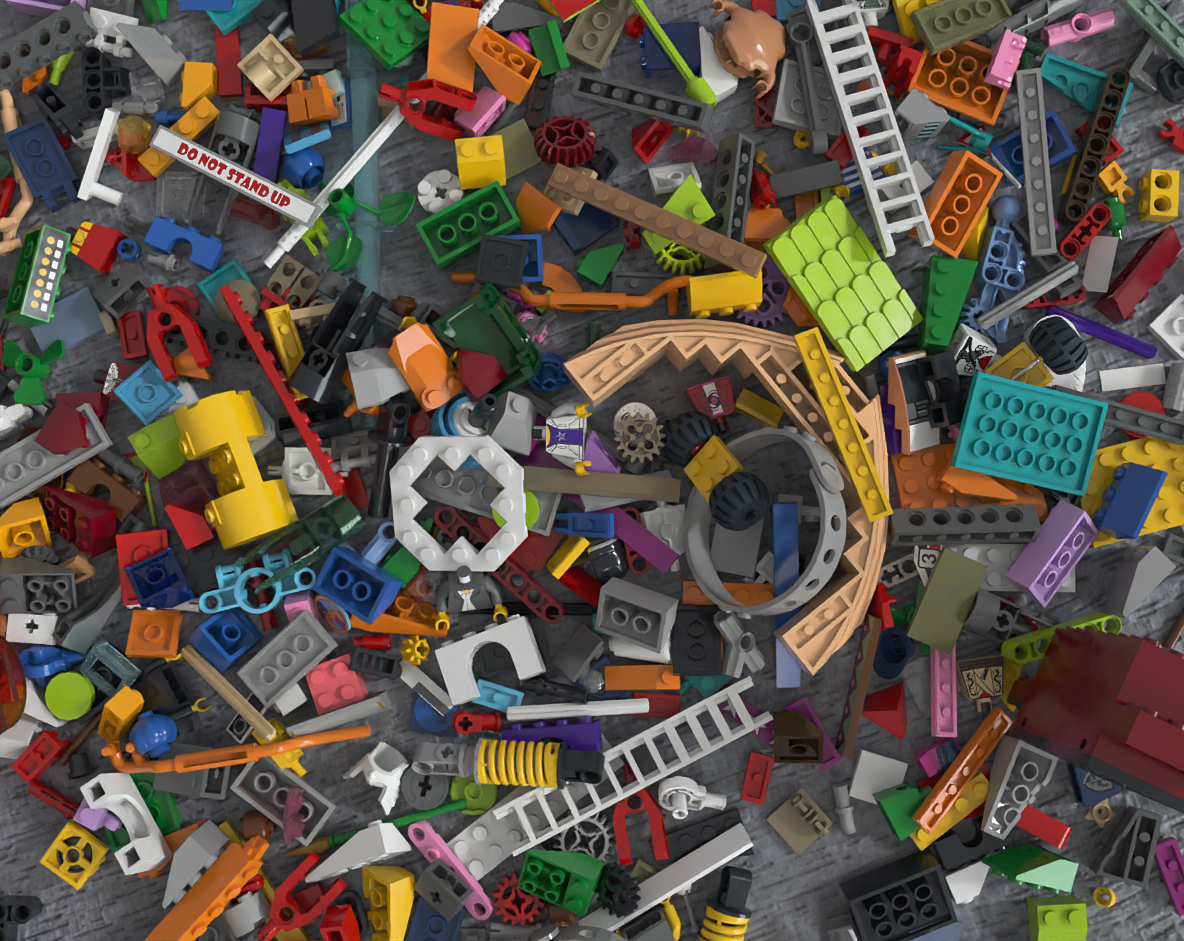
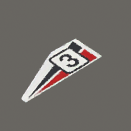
M942 545L915 546L914 562L924 586H926Z

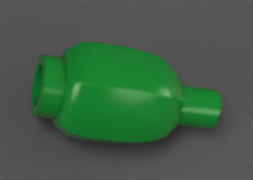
M1119 197L1104 200V204L1111 211V217L1105 224V227L1112 232L1113 237H1119L1118 240L1123 239L1122 229L1126 224L1124 204L1119 202Z

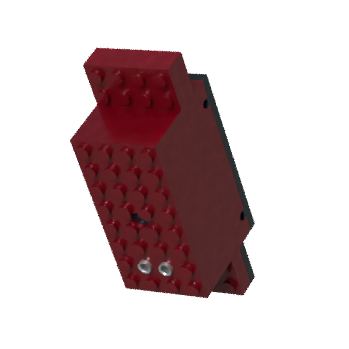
M1067 626L1066 629L1056 628L1035 677L1032 678L1027 675L1025 678L1018 677L1006 698L1008 704L1020 709L1009 735L1101 779L1184 813V654L1173 649L1166 650L1160 648L1158 641L1145 636L1140 638L1135 635L1127 636L1122 633L1117 635L1109 631L1107 633L1100 630L1095 632L1090 629L1084 630L1078 627L1075 629Z

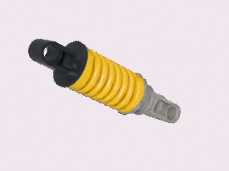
M479 738L475 746L470 745V743L443 744L420 742L417 745L412 769L421 775H454L461 778L474 776L477 785H499L501 783L514 786L519 784L522 786L530 785L532 787L539 785L540 787L547 786L564 790L566 782L588 784L601 782L605 756L596 750H568L567 742L563 741L561 743L549 742L545 746L543 742H538L536 745L534 741L526 744L525 741L517 743L515 740H512L508 743L507 740L499 742L497 739L492 741L491 739Z
M728 865L723 868L717 897L707 899L705 912L707 918L703 920V925L705 926L701 928L703 936H700L698 941H744L745 936L743 933L746 932L747 923L752 915L751 910L745 907L748 892L752 885V873L749 869Z

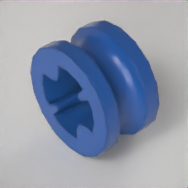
M126 238L117 245L118 254L125 260L136 261L140 258L142 249L134 240ZM129 245L134 248V250L131 249L133 253L130 255L125 252V250L128 251L126 247Z

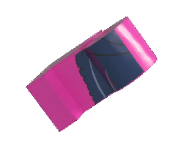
M945 737L916 752L913 756L923 774L930 778L938 773L939 769L953 762L962 750L954 737Z

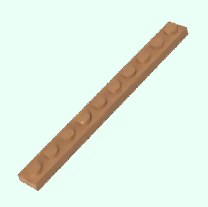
M557 163L547 183L553 189L755 279L767 258V255L763 252L562 164Z

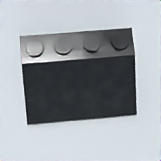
M929 848L840 883L845 901L862 941H911L958 921L940 864Z

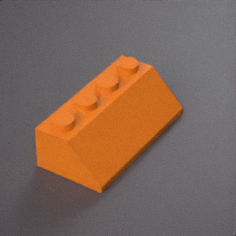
M968 150L953 151L924 203L935 237L932 245L926 247L957 258L1002 178L1003 173ZM912 227L907 235L921 243L916 227Z

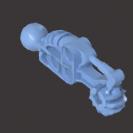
M1013 195L999 196L991 207V214L996 220L995 226L986 231L974 274L975 283L980 286L978 298L970 299L968 305L963 304L962 312H960L958 317L961 320L956 323V326L962 323L992 340L995 345L1002 344L1007 340L1006 330L1009 323V315L999 321L998 327L997 323L985 330L978 326L976 320L993 309L997 294L1003 303L1019 293L1025 283L1024 270L1022 269L1026 264L1023 261L1025 251H1022L1021 248L1023 244L1015 240L1014 231L1008 230L1010 223L1015 222L1022 212V204ZM991 249L996 250L997 258L992 256ZM985 270L991 273V280L985 277ZM1007 277L1013 280V287L1007 283Z

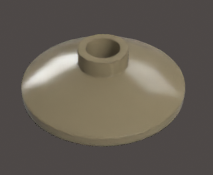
M241 279L231 280L223 284L220 289L229 285L232 292H238L243 302L240 307L243 312L248 310L254 320L261 309L258 307L261 302V295L258 289L250 282ZM219 289L215 296L217 314L225 322L238 325Z

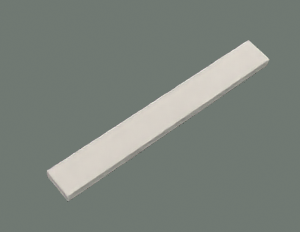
M739 823L637 885L641 889L637 892L641 900L636 902L638 908L633 910V913L617 918L616 914L609 915L608 908L603 910L601 907L579 920L578 924L579 926L603 928L612 932L754 845L744 826Z

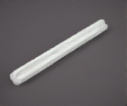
M647 698L593 701L588 702L586 705L576 702L512 706L507 708L508 721L647 713L649 712V701Z

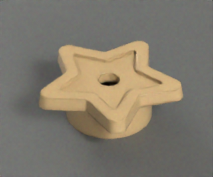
M1105 799L1090 806L1084 818L1086 820H1095L1098 826L1103 828L1105 822L1114 817L1116 813L1108 806V799Z

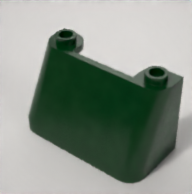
M487 283L432 323L436 334L440 338L446 340L453 338L460 349L495 356L508 376L487 392L496 397L534 376L542 363L539 350L498 290L491 283Z

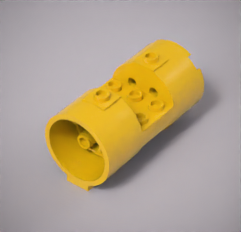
M235 390L197 400V403L190 406L191 409L183 406L172 414L181 436L179 438L181 453L186 455L187 460H200L208 457L210 459L208 461L209 469L212 474L216 475L218 480L217 490L222 497L206 504L204 513L207 521L212 524L213 528H216L224 550L255 541L299 523L283 478L263 482L250 449L249 442L258 440L266 434L250 390H241L238 392V395Z

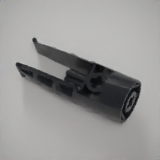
M352 277L349 278L351 284L323 321L313 337V341L287 381L290 386L302 394L324 405L328 403L348 369L346 353L359 351L382 304L388 303V299L372 291L349 323L366 289L364 284Z

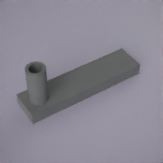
M1171 0L1161 6V8L1173 18L1181 3L1177 0ZM1145 31L1124 68L1130 73V82L1132 81L1145 92L1153 95L1159 89L1157 82L1144 72L1142 67L1158 42Z

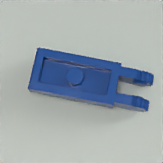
M570 511L557 512L555 515L556 519H568V526L555 527V533L597 538L614 537V513Z

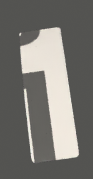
M403 658L398 664L396 674L442 716H445L453 707L450 696L416 665L412 666L411 662H403Z

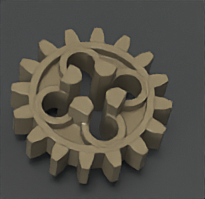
M637 412L636 418H632L628 414L627 422L623 420L619 422L622 429H615V432L620 434V437L614 438V442H620L616 449L617 451L624 450L623 458L629 455L631 456V463L635 461V458H639L640 464H643L646 457L649 461L653 460V453L659 456L660 452L657 448L664 447L665 444L660 442V439L665 438L666 434H660L659 431L663 428V425L656 426V417L649 420V413H646L643 418L640 412ZM645 425L651 426L652 431L645 434L644 440L651 442L653 448L647 450L644 443L640 441L637 444L636 450L630 451L627 446L635 441L636 436L628 434L626 431L627 427H634L635 433L639 435L642 433Z

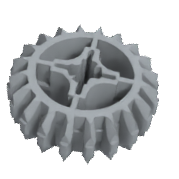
M568 810V816L572 815L571 810ZM598 812L583 820L596 824L598 828L587 829L579 822L573 826L576 837L571 840V843L566 845L565 835L568 831L566 829L552 837L555 840H559L553 843V848L560 849L558 851L561 852L583 850L588 856L599 861L602 860L604 863H609V858L606 854L614 855L615 853L609 846H616V840L611 839L615 837L614 830H609L613 827V822L604 823L607 820V814H603L599 818ZM562 815L560 817V821L565 819L566 817ZM581 834L586 835V837L587 835L589 836V846L584 844V841L583 843L580 842ZM604 834V844L601 850L596 853L593 843L599 838V835Z

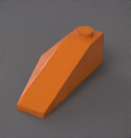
M399 590L393 603L372 624H367L353 614H350L349 618L351 627L370 632L446 637L447 635L446 622H440L438 630L435 627V617L438 615L436 607L427 602L415 601L410 598L411 593L406 590L403 593Z

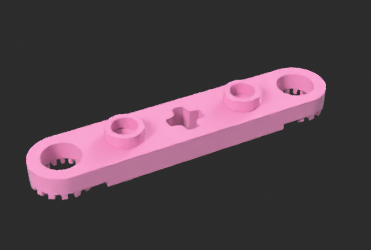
M421 820L412 823L408 828V835L411 841L430 864L439 858L449 868L452 867L454 869L453 872L474 890L464 906L474 918L486 920L494 911L493 901H490L491 898L487 897L480 884L441 836L434 832L429 822ZM417 828H420L424 832L425 837L422 835L419 836V833L417 834ZM477 903H480L485 907V910H483V912L482 909L479 910L480 908H477Z

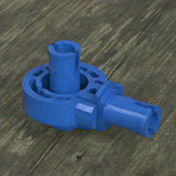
M551 352L540 353L542 363L536 374L528 379L529 384L534 389L542 392H550L561 386H569L572 381L563 370V363L569 359H562L559 355Z
M37 644L30 649L20 652L18 655L19 671L23 677L36 678V685L38 687H46L52 680L51 674L62 670L68 671L71 665L83 663L92 655V650L89 648L86 654L77 651H68L65 647L58 649L54 646Z

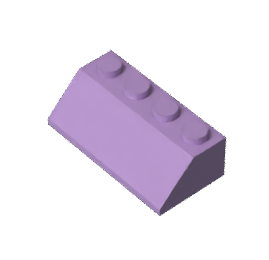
M1060 500L1051 509L1048 518L1041 525L1036 541L1029 542V544L1024 546L1021 555L1009 567L1008 573L1005 576L1014 587L1045 608L1097 537L1099 531L1085 510Z

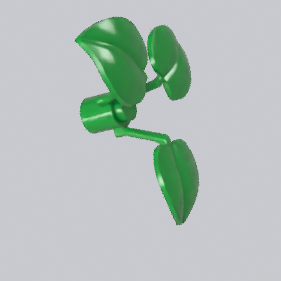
M322 182L321 191L328 185L329 182ZM350 183L344 189H334L328 196L330 205L324 212L328 216L340 217L347 231V237H338L330 244L327 252L330 269L333 271L346 269L353 265L362 253V240L360 238H352L353 234L344 217L354 212L355 205L376 215H382L381 220L384 224L395 226L402 223L408 217L414 205L415 196L408 192L392 193L381 200V210H376L355 198V189Z

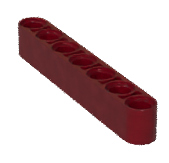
M444 506L436 510L434 515L436 524L455 541L461 537L460 529L462 526H466L469 529L470 535L466 540L476 549L479 542L487 544L491 540L457 508ZM445 510L452 514L450 523H446L442 518ZM509 556L504 561V570L496 569L494 572L489 571L546 623L555 624L564 616L565 608L562 602L512 557ZM514 574L522 576L523 584L521 586L513 583L512 576ZM531 590L539 591L541 594L540 601L535 602L530 598ZM555 606L559 611V616L555 618L549 616L547 608Z

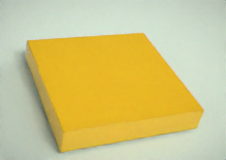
M569 536L547 561L545 567L552 575L559 579L590 542L583 536Z

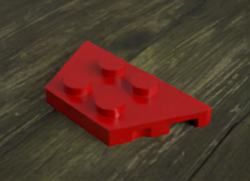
M478 517L481 531L492 539L501 527L497 525L494 519ZM555 526L552 527L550 537L527 530V538L511 553L510 557L525 570L540 572L565 535L555 533ZM503 562L499 567H505V562Z

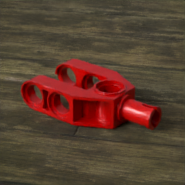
M435 79L406 82L405 87H402V89L381 82V88L378 91V98L398 103L400 113L419 131L451 141L462 139L465 129L455 123L446 121L444 117L440 119L424 114L427 100L432 99L466 111H472L477 100L476 95L472 92ZM411 99L420 100L418 103L409 102Z
M161 284L152 285L153 288L147 287L146 291L154 308L152 309L153 311L148 312L146 339L164 380L169 383L179 378L173 363L175 359L169 354L163 340L165 339V333L175 331L178 328H181L197 366L203 369L212 365L211 354L197 322L179 306L167 302ZM169 314L171 322L165 326L163 319L165 315Z
M622 766L625 786L637 781L631 766ZM647 788L639 790L616 804L612 820L620 864H633L629 846L631 838H628L626 827L627 814L638 813L644 810L648 812L656 860L669 859L662 809ZM633 795H637L641 799V805L637 809L632 808L630 805V798Z
M312 851L277 888L269 912L271 919L256 933L258 939L260 940L268 933L262 941H270L281 929L288 932L312 923L348 884L338 876L307 909L303 908L299 900L291 896L290 892L322 860ZM283 907L291 908L293 916H287L283 912Z

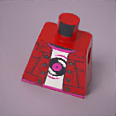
M729 375L685 390V394L694 411L704 413L712 418L720 433L730 430L726 417L735 413Z

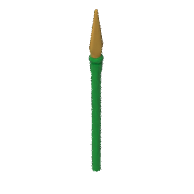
M458 799L441 804L430 810H420L383 821L382 823H393L397 828L466 808V799ZM368 826L349 832L330 834L328 837L319 836L307 847L301 845L285 853V856L306 855L312 851L320 854L329 848L334 849L336 846L345 844L356 833L368 828Z

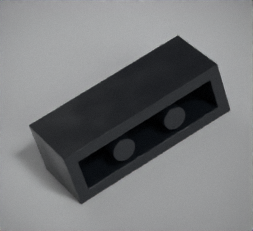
M343 400L299 410L300 412L305 411L310 420V423L307 424L310 431L313 432L315 430L321 440L353 433L351 416L347 418L343 414L347 409ZM288 413L274 415L275 436L284 447L305 444Z

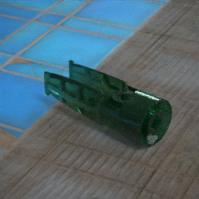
M340 494L271 536L243 558L240 557L236 566L241 567L298 533L301 529L305 533L287 544L289 551L296 556L312 545L315 547L308 554L259 584L255 594H259L261 590L280 582L329 553L333 547L340 546L364 530V524L359 512L345 495ZM319 514L321 518L317 519L311 527L307 521ZM318 528L320 530L324 528L326 530L325 534L323 532L319 534L317 532ZM332 536L336 542L323 549V543H326Z

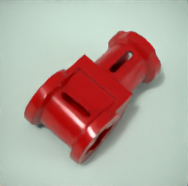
M461 709L454 712L451 717V724L457 732L463 735L472 732H482V730H494V733H499L501 717L499 711H495L494 714H480L479 712H468ZM463 717H465L468 722L464 723L462 727L459 722L463 721Z

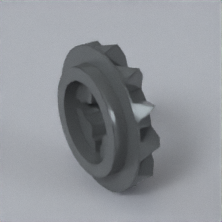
M43 545L29 546L18 557L43 561L55 566L59 564L56 552Z

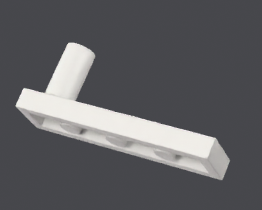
M112 107L105 109L77 197L87 201L94 196L119 206L123 193L97 183L120 114L119 110Z

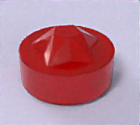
M631 14L624 24V33L632 39L639 38L646 28V23L639 14Z

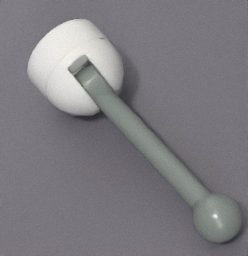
M691 883L676 893L683 895L691 921L690 930L692 933L697 934L700 931V927L695 922L688 893L692 889Z

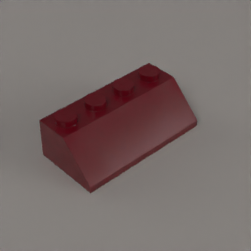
M1169 225L1150 236L1108 287L1107 293L1104 292L1093 306L1114 324L1130 319L1135 313L1133 308L1137 303H1142L1149 296L1148 290L1150 287L1157 285L1164 277L1162 272L1166 268L1169 269L1178 260L1176 255L1182 248L1174 227Z

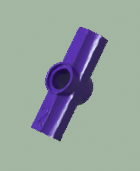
M888 384L878 386L887 455L901 454L902 430L895 429V405L888 404Z

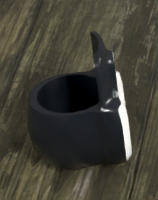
M616 535L612 538H599L591 541L570 566L573 567L591 560L601 586L605 585L612 577L623 579L629 570L626 551L621 539Z

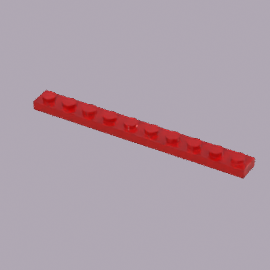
M229 285L221 288L220 292L227 307L334 497H337L343 493L342 485L345 482L339 471L334 473L330 465L333 464L329 453L327 451L322 452L319 446L322 443L320 437L315 430L313 432L310 431L307 425L310 423L304 410L300 412L296 404L299 401L294 391L288 392L285 386L287 379L282 370L277 372L273 364L276 363V360L270 350L265 351L262 345L265 341L260 331L255 332L251 325L254 324L250 313L248 310L243 312L240 307L243 302L238 292H232Z

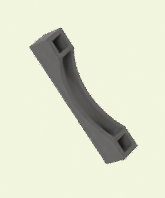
M130 513L118 533L159 528L151 522ZM117 557L107 581L100 590L85 604L64 615L53 632L52 637L60 646L86 654L89 647L94 644L101 628L107 623L115 606L121 601L122 594Z

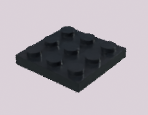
M175 526L166 528L170 566L180 599L219 588L215 572L216 565L226 566L234 564L236 560H241L245 571L248 570L243 546L240 545L224 550L216 529L213 530L214 538L186 550Z

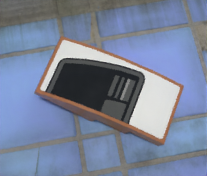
M925 350L889 357L888 404L895 405V429L902 430L901 453L907 455L941 445V427L931 428L926 405L934 402L936 389L930 381L920 382L915 360L927 356Z

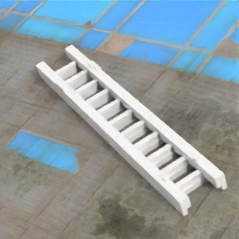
M806 0V12L884 256H893L896 252L890 233L903 232L912 229V227H916L922 247L932 245L935 237L857 1L842 0L843 6L819 12L815 0ZM844 18L848 19V27L825 32L823 24ZM854 38L856 47L832 53L830 44ZM861 58L863 67L839 74L836 65ZM864 79L868 80L870 89L846 96L843 85ZM872 100L875 101L877 111L855 117L852 116L850 106ZM881 120L884 132L862 138L859 137L856 127ZM888 141L891 153L866 159L864 147ZM895 162L898 171L897 175L873 181L870 169ZM902 184L905 196L880 203L877 190ZM909 205L912 218L887 224L884 215L885 211Z
M748 676L602 753L605 756L604 768L616 792L600 800L593 784L585 783L594 803L578 811L567 786H565L561 792L572 812V815L556 822L544 796L558 788L539 786L494 810L493 813L497 820L516 811L519 816L517 819L523 831L529 837L510 847L513 856L521 854L772 721L773 717L769 711L751 719L738 695L754 686L751 677ZM730 699L742 722V725L731 731L717 706ZM707 710L722 735L710 742L696 718L697 715ZM686 721L700 745L699 748L687 753L675 730L676 726ZM665 732L679 757L667 765L664 764L652 739ZM646 743L658 769L643 777L630 751ZM625 754L637 781L621 788L609 762ZM538 800L549 821L550 827L535 834L523 807Z

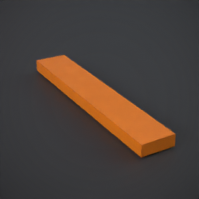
M994 706L912 816V819L925 833L931 835L1013 724L1000 707Z

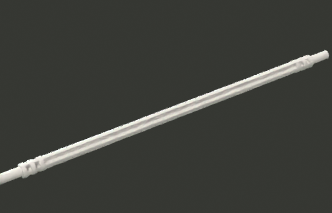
M488 0L479 10L478 29L481 24L486 26L499 11V6L504 0ZM426 72L419 80H426ZM411 99L409 102L418 103L420 100ZM398 104L314 199L313 203L322 208L318 217L330 205L328 202L329 194L334 189H344L405 119L400 113ZM295 221L277 242L278 246L263 263L271 269L285 252L291 250L309 228Z

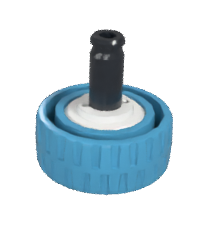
M462 389L453 398L436 408L430 421V435H487L490 418L499 405L497 397L493 394L485 393L477 401L471 402L464 389ZM471 455L460 466V468L479 469L483 467Z

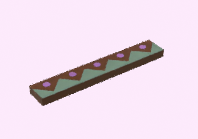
M866 612L835 746L839 754L846 758L852 757L882 627V619L874 613Z

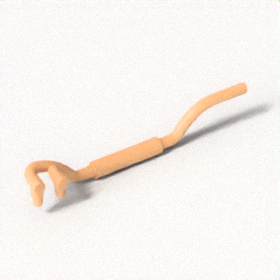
M5 89L0 92L2 105L0 115L4 132L7 133L21 127L22 124L19 111L14 107L13 98L10 92ZM10 151L9 155L15 181L20 185L22 198L9 217L0 218V232H3V241L0 242V256L4 257L11 256L15 249L25 245L22 238H16V232L22 218L34 201V196Z

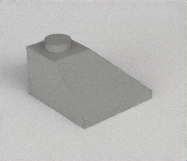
M507 391L497 397L499 405L490 418L487 435L500 447L529 456L537 410L529 398Z

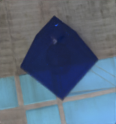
M171 547L124 568L142 608H174L195 598Z

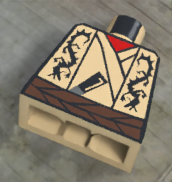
M990 655L956 660V678L962 696L968 700L976 699L978 712L992 711L990 697L1003 695V656Z

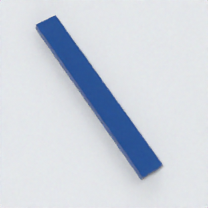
M796 501L772 503L774 598L786 592L799 579L798 503ZM799 607L786 613L774 615V630L776 631L799 612ZM775 636L776 687H800V666Z

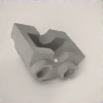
M260 889L253 894L251 891H248L246 894L237 898L238 902L233 903L230 900L221 913L232 934L238 938L254 930V927L259 923L269 920L271 918L269 916L271 906Z

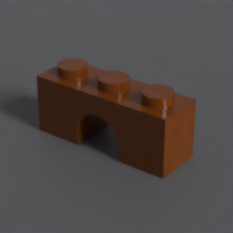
M98 458L87 459L80 463L67 481L88 495H95L101 487L107 486L111 493L108 504L116 509V518L121 522H125L130 513L137 516L147 503V499L142 496L144 494L143 491L134 485L128 486L124 483L125 478L114 471L112 473L106 469L107 464Z

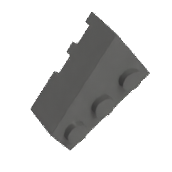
M1130 805L1089 869L1097 875L1147 889L1163 816Z

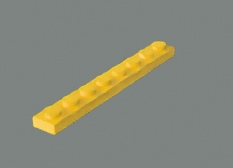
M818 327L795 335L793 337L867 522L870 523L893 514Z

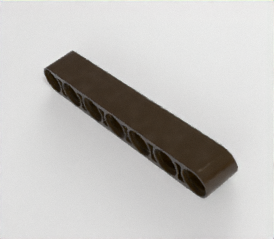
M1124 67L1114 68L1101 80L1066 192L1063 195L1057 217L1063 225H1073L1086 215L1130 82V73ZM1112 77L1118 80V85L1112 81ZM1105 99L1111 102V107L1105 104ZM1097 121L1103 123L1104 129L1098 126ZM1090 143L1096 145L1097 151L1091 149ZM1083 165L1088 166L1089 174L1083 170ZM1076 186L1081 188L1082 196L1076 193ZM1069 208L1075 212V218L1069 215Z

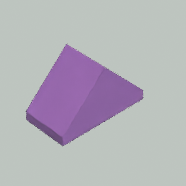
M593 430L590 431L586 441L584 461H590L591 466H584L585 471L619 474L621 469L620 462Z

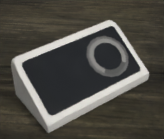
M251 692L247 701L264 717L269 708L266 709L254 693ZM238 712L226 728L240 744L246 743L251 736V732L254 731Z

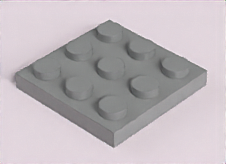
M784 59L771 124L809 133L798 62ZM813 66L823 129L826 130L828 139L837 140L841 135L842 121L826 71L823 68ZM849 84L843 85L846 96Z

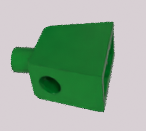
M904 782L872 794L892 834L900 841L904 840L919 827L912 819V816L932 789L927 785L917 790L910 782Z

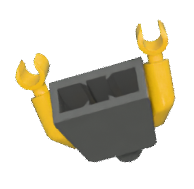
M670 896L660 902L664 906L663 909L659 906L622 929V934L619 931L621 926L612 932L627 941H678L680 938L681 922L674 905H671L669 902Z

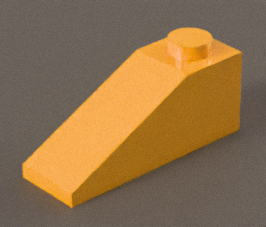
M127 685L104 705L97 734L107 742L115 739L122 741L142 710L144 704L142 695L135 689L131 690Z

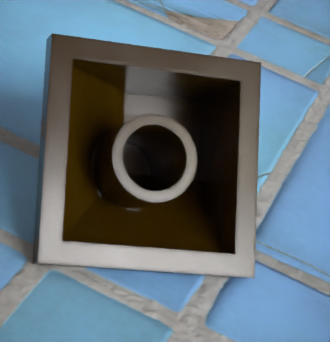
M783 710L773 712L775 763H823V731L798 711Z

